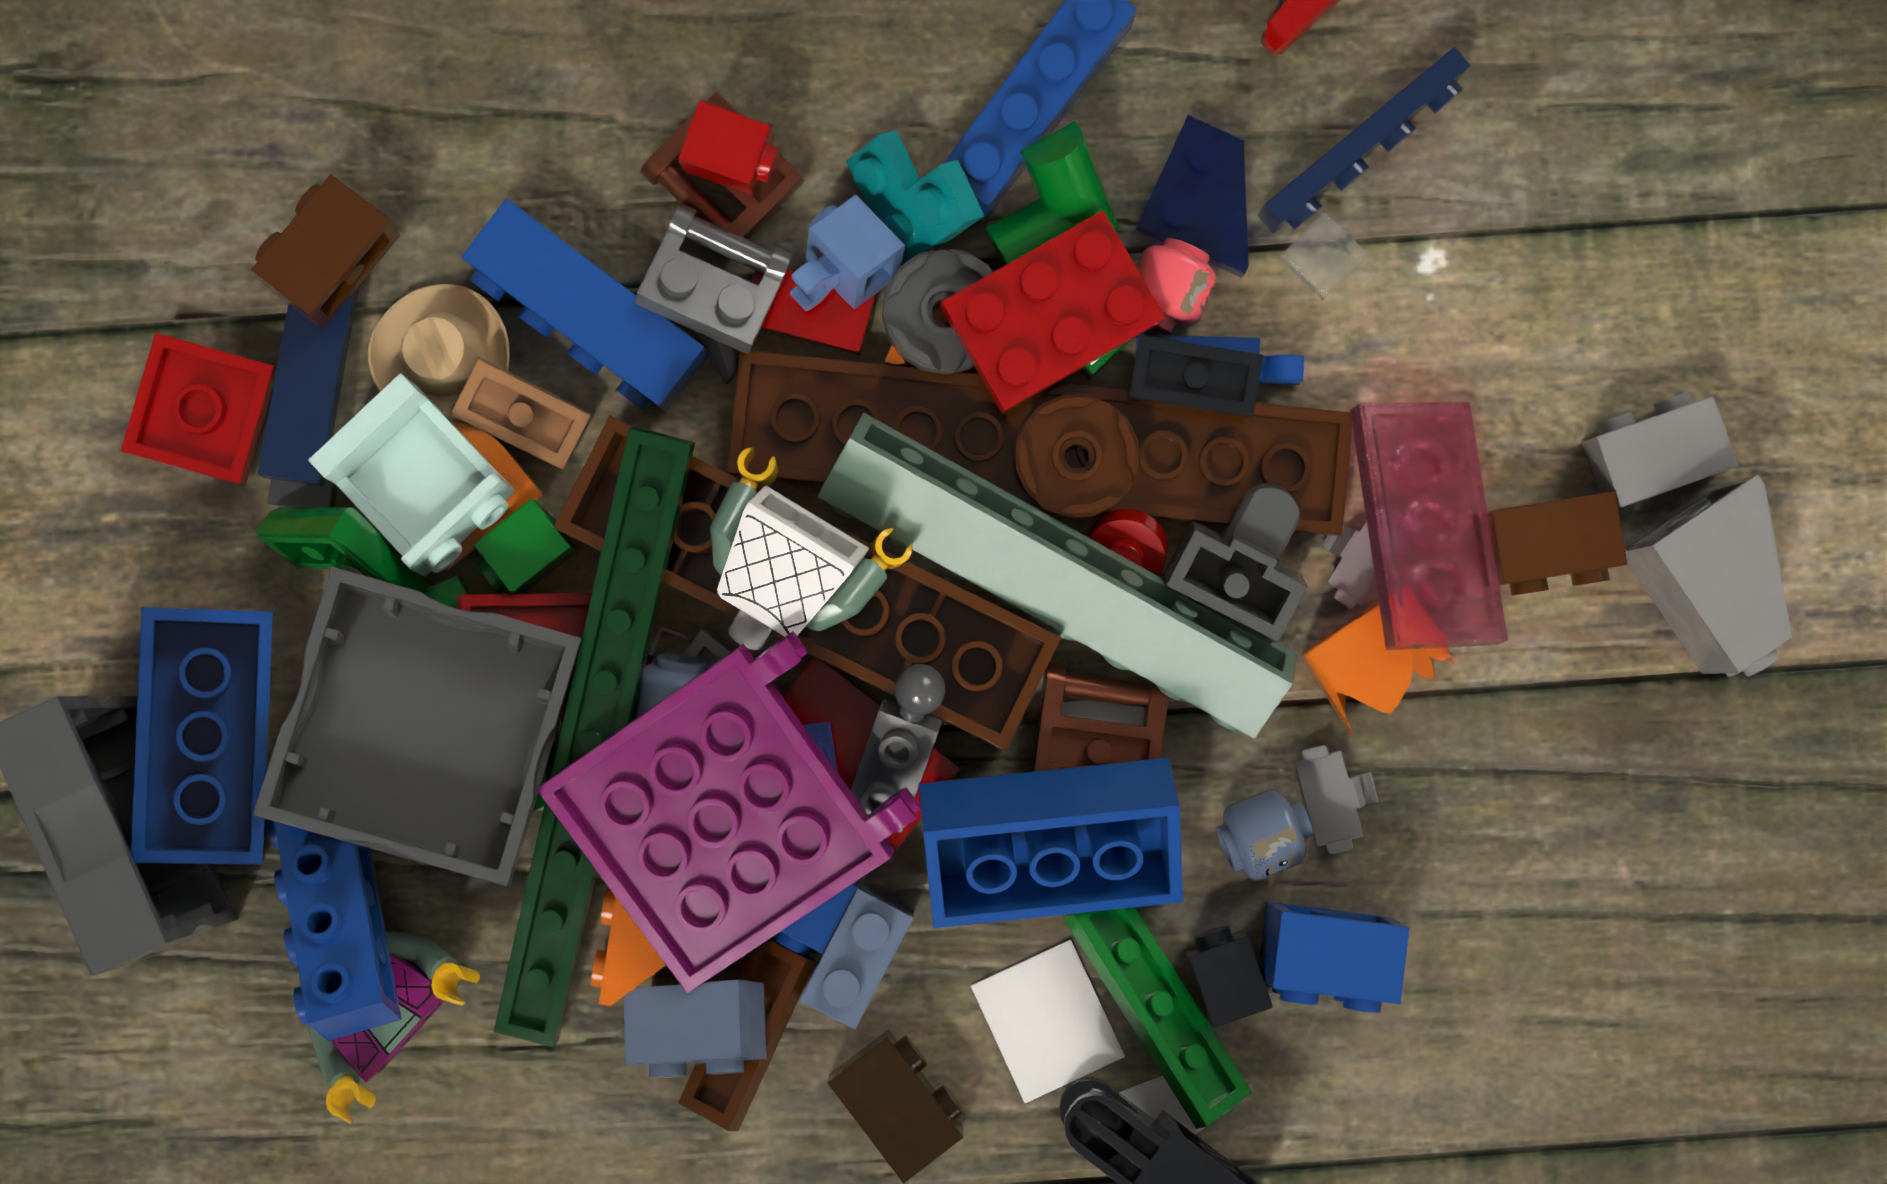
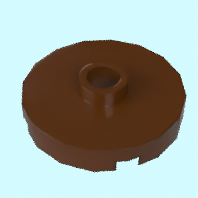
M1089 394L1061 395L1041 404L1023 424L1015 446L1016 473L1025 493L1043 510L1066 519L1091 518L1113 508L1131 488L1139 467L1138 439L1128 418L1110 403ZM1073 446L1083 448L1088 455L1087 464L1082 468L1070 467L1065 461V452L1068 448Z

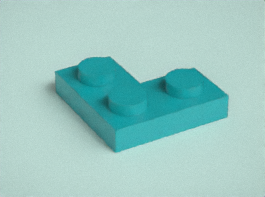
M897 130L878 135L846 160L855 184L861 192L866 205L905 244L902 265L919 253L931 250L936 251L985 216L958 159L940 164L920 179Z

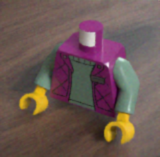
M394 930L386 932L402 1020L327 1041L308 1025L317 1062L329 1088L326 1096L327 1110L332 1115L350 1124L354 1122V1119L350 1115L349 1106L354 1098L368 1108L373 1107L376 1102L375 1094L359 1084V1076L367 1083L379 1075L445 1001L463 1006L466 1001L461 999L457 992L458 983L461 979L475 984L480 980L478 971L458 965L457 960L432 937Z

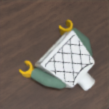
M753 447L744 449L738 457L737 464L741 479L739 482L731 483L711 523L710 532L713 566L721 575L717 593L722 599L740 609L728 630L729 635L738 644L744 643L748 649L759 650L763 647L772 629L784 637L792 631L798 636L804 627L821 632L857 615L887 580L885 571L888 568H897L909 559L912 553V544L908 545L900 558L893 559L887 557L882 550V541L893 531V528L885 529L872 543L871 552L873 557L871 559L864 558L869 550L867 546L768 487L775 481L778 473L774 456L770 459L769 466L765 472L758 475L749 473L747 466L752 461L755 453Z

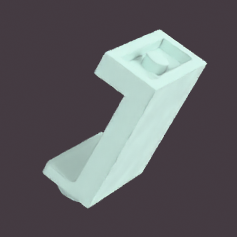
M401 373L308 459L324 478L333 482L393 545L402 555L401 560L406 566L424 577L431 571L438 573L452 564L462 552L463 547L460 543L477 527L485 529L495 523L509 506L506 500L516 491L427 395Z

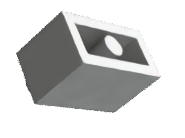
M1686 392L1653 404L1657 416L1635 423L1632 412L1597 423L1596 427L1599 436L1581 442L1599 493L1615 491L1617 505L1620 508L1739 467L1714 396L1693 403L1690 392Z

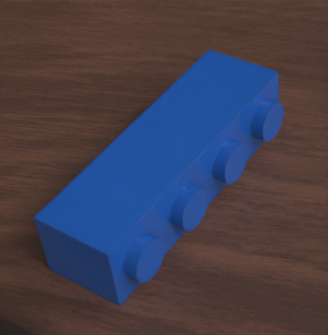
M1065 0L943 162L944 164L958 159L985 215L983 218L986 220L1026 169L1020 150L1053 133L1131 29L1137 8L1128 1Z
M507 198L461 256L463 260L475 269L469 278L471 282L498 302L507 293L523 305L524 308L518 317L544 337L548 338L555 329L571 341L573 345L567 351L568 355L595 375L604 366L622 380L616 391L644 412L653 403L666 413L709 357V353L704 346L665 317L634 304L635 294Z

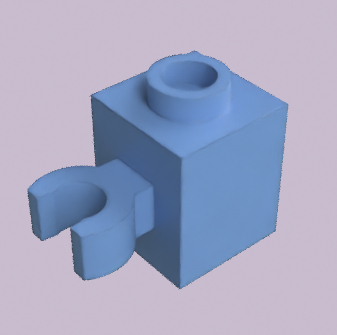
M854 195L838 208L835 205H830L818 213L809 226L806 260L808 262L792 274L791 279L797 286L790 290V295L805 311H808L818 305L834 288L855 310L891 282L899 267L902 266L905 244L857 195Z

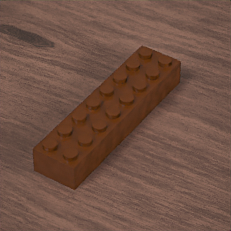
M609 415L553 527L599 551H602L629 428L633 427ZM692 456L664 583L736 617L740 609L722 599L717 593L721 575L713 566L710 526L731 483L739 482L740 479ZM834 526L869 548L864 558L871 559L873 557L871 543ZM883 550V553H884L887 557L893 558V559L899 558V557H897V556H895V555H893V554H891V553H889V552ZM907 561L897 568H888L885 571L887 580L857 615L821 632L804 627L797 637L809 654L894 696L896 680L904 669L916 664H925L933 667L943 677L946 691L941 705L930 714L1005 751L1062 638ZM773 629L770 633V635L778 639H782L784 637L783 635L779 634Z

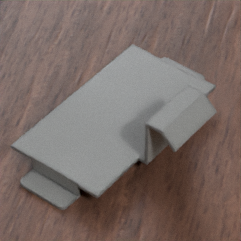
M1374 508L1360 531L1343 525L1341 536H1326L1321 546L1328 552L1342 557L1327 580L1330 585L1338 589L1334 594L1336 600L1351 610L1356 604L1360 607L1364 605L1409 535L1405 531L1409 524L1407 518L1393 508L1386 515H1383Z
M1326 745L1305 749L1302 751L1303 759L1295 761L1316 845L1317 847L1326 845L1329 854L1352 850V839L1364 837L1357 808L1379 802L1371 772L1348 778L1342 751L1329 754Z

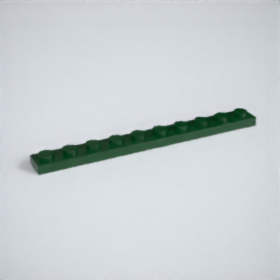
M637 427L629 428L551 777L632 721L696 442ZM546 802L494 1032L554 1047L560 1038L597 871Z

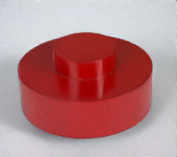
M1119 509L1103 515L1092 527L1089 535L1090 539L1157 576L1161 575L1167 558L1168 540L1165 531L1154 518L1138 510Z

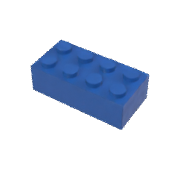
M141 607L131 855L135 863L263 865L264 819L254 816L253 813L267 769L273 612Z
M1169 757L918 784L933 928L1183 902L1180 804Z

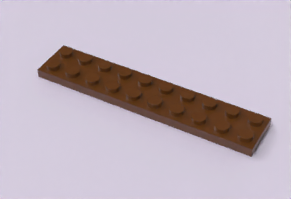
M740 351L727 473L740 475L737 464L738 457L744 449L753 447L755 453L752 461L747 466L749 473L758 475L765 472L769 466L770 459L774 456L778 468L776 479L824 484L864 412L1027 504L1039 506L1025 493L1016 473L1015 446L1023 424L1041 404L1054 398L1068 394H1089L1110 403L1128 418L1138 439L1139 467L1131 488L1113 508L1102 513H1109L1119 509H1133L1144 512L1152 518L1190 522L1193 520L1200 523L1228 525L1247 490L1259 483H1273L1281 485L1286 489L1299 507L1300 520L1294 532L1339 537L1342 535L1354 413L1256 403L1254 416L1252 419L1132 400L1129 399L1130 390L1057 382L1002 414L979 374L956 372L945 375L922 371L919 368L756 351H750L748 355ZM1073 446L1066 450L1065 461L1072 468H1082L1088 462V455L1083 448Z

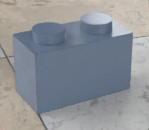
M860 883L799 1001L855 1030L914 918V911Z
M745 980L704 982L689 993L684 990L681 984L633 989L624 996L625 1065L649 1067V1078H674L687 1076V1065L706 1063V1074H731L744 1072L745 1060L767 1059L764 983Z

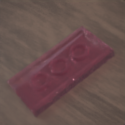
M1470 402L1359 403L1350 410L1386 650L1494 646L1508 641Z

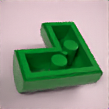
M1075 121L1020 150L1040 199L986 227L1002 267L1104 210L1115 231L1119 229L1117 219L1082 131Z
M279 507L269 512L256 531V534L259 535L258 537L296 568L331 569L332 566L419 592H423L427 582V575L424 577L409 569L401 560L402 555L370 521L354 508Z

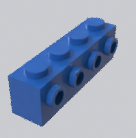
M265 819L269 840L274 849H279L282 869L275 871L274 880L279 899L289 910L291 927L284 930V942L291 962L294 965H298L301 986L294 988L293 997L300 1021L304 1025L308 1024L327 1041L402 1020L371 848Z

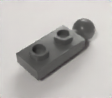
M916 664L904 669L895 683V696L899 704L883 699L851 788V792L868 815L884 801L905 787L908 788L915 798L919 787L918 784H920L943 721L927 715L941 705L946 691L943 677L936 669L929 665Z

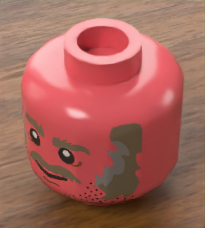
M1166 238L1162 245H1152L1142 252L1137 269L1166 317L1162 323L1153 327V330L1171 335L1175 326L1192 327L1200 322L1217 281L1215 271L1208 265L1210 256L1203 250L1177 239Z

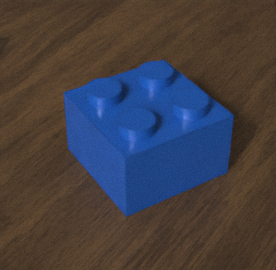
M1266 901L1258 965L1264 981L1272 987L1273 993L1280 994V1000L1318 1005L1319 994L1334 996L1333 1000L1343 1002L1344 1008L1381 1013L1382 1002L1401 1004L1410 927L1387 916Z

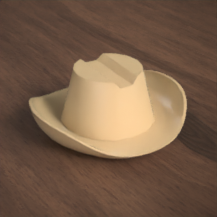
M436 284L425 286L400 298L378 321L371 335L368 347L370 372L380 392L401 373L416 384L449 420H460L450 415V411L478 356L507 371L509 368V340L500 315L482 295L460 285Z

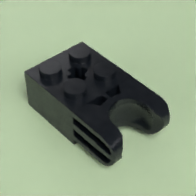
M1085 1077L1072 1082L1060 1099V1117L1070 1145L1076 1152L1118 1184H1260L1165 1110H1162L1157 1118L1153 1119L1115 1088L1099 1078Z

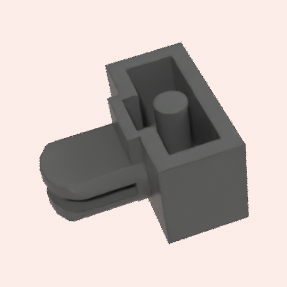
M1259 483L1252 486L1244 494L1223 534L1192 520L1164 572L1166 586L1279 641L1308 587L1302 574L1278 562L1300 520L1299 507L1292 495L1281 485L1273 483Z

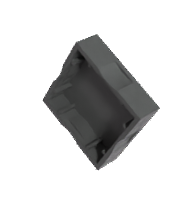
M331 566L305 648L300 689L290 713L280 727L253 815L510 887L539 793L536 789L542 783L574 676L581 638L496 613L469 612L455 609L427 597L422 592Z
M57 696L0 722L1 772L91 977L170 951L238 920L213 864L135 863L131 855L138 696H111L100 702L89 696Z

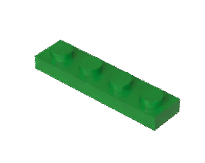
M1135 907L1067 914L1063 917L1196 1129L1208 1127L1252 1093Z

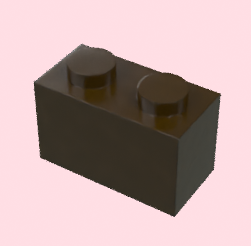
M888 1029L830 1073L827 1083L904 1184L964 1138L963 1126L958 1120L966 1114L945 1085H942L935 1091L922 1074L921 1070L928 1064L909 1037L905 1035L897 1041Z

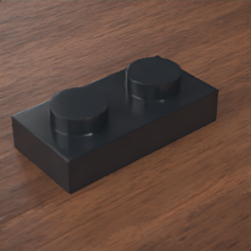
M1139 335L1129 399L1252 419L1263 355Z

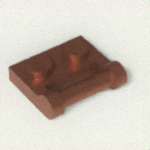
M717 91L706 101V103L739 114ZM693 114L649 157L642 166L640 173L652 185L660 183L679 203L697 209V217L749 240L751 235L805 182L804 177L779 154L770 182L759 181L754 196L723 186L745 208L732 221L677 166L680 152L694 117Z
M1048 664L1043 677L1042 700L1032 772L1161 758L1169 697L1161 692L1156 684L1151 681L1142 683L1066 672V666ZM1063 697L1143 707L1145 711L1143 726L1061 715Z

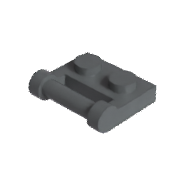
M680 203L636 294L634 304L749 355L788 271L794 253L779 246L776 247L775 251H772L697 217V209ZM686 239L763 273L764 276L759 286L682 252L681 249Z

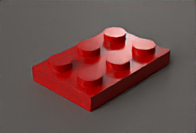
M1104 210L941 301L939 305L1002 414L1159 325L1166 319Z

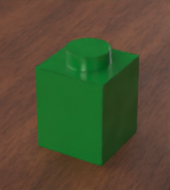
M533 498L473 544L483 557L476 563V566L498 592L507 587L512 594H524L579 551L567 534L553 528L556 520L541 502Z

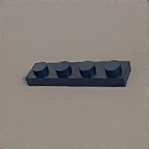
M1453 47L1265 203L1258 214L1259 218L1272 233L1276 232L1285 223H1288L1293 230H1296L1322 208V205L1316 199L1332 184H1335L1340 191H1343L1369 168L1363 159L1380 144L1387 152H1390L1416 129L1410 120L1427 105L1435 114L1453 100L1463 90L1457 81L1471 65L1456 47Z

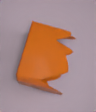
M1406 586L1396 588L1301 653L1302 659L1351 736H1354L1345 715L1347 695L1380 712L1391 714L1399 705L1411 682L1412 670L1423 678L1434 679V668L1431 658L1439 661L1449 659L1455 664L1445 642Z

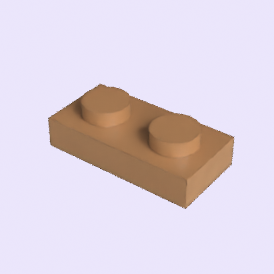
M479 356L450 411V415L562 470L591 416L589 411Z

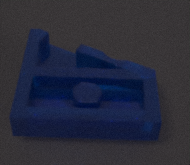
M1188 115L1136 230L1162 242L1166 238H1173L1191 244L1210 256L1208 263L1243 278L1249 266L1244 140Z

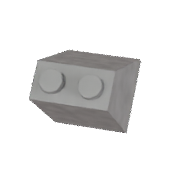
M1759 475L1720 484L1625 548L1627 564L1702 674L1725 673L1727 677H1731L1743 671L1747 677L1754 675L1774 663L1780 657L1775 649L1792 638L1766 487Z

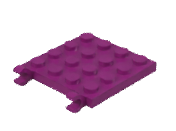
M794 631L780 639L757 658L752 656L744 643L550 777L536 789L687 993L891 859L894 850L886 838L916 819L914 813L921 809V806L908 788L905 787L884 801L868 815L771 681L798 664L802 660L801 657L808 653V650Z

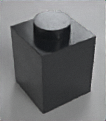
M1229 925L1205 931L1194 937L1197 946L1183 950L1207 1020L1213 1028L1273 1008L1249 936L1242 930L1231 933Z

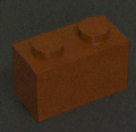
M332 174L328 176L321 186L315 184L302 195L296 205L295 213L297 215L282 233L275 232L262 243L255 257L257 263L251 269L268 289L322 330L400 237L399 232L387 216Z
M1615 491L1492 510L1479 515L1491 587L1510 584L1512 596L1549 590L1547 578L1570 574L1572 586L1609 581L1608 568L1627 565Z

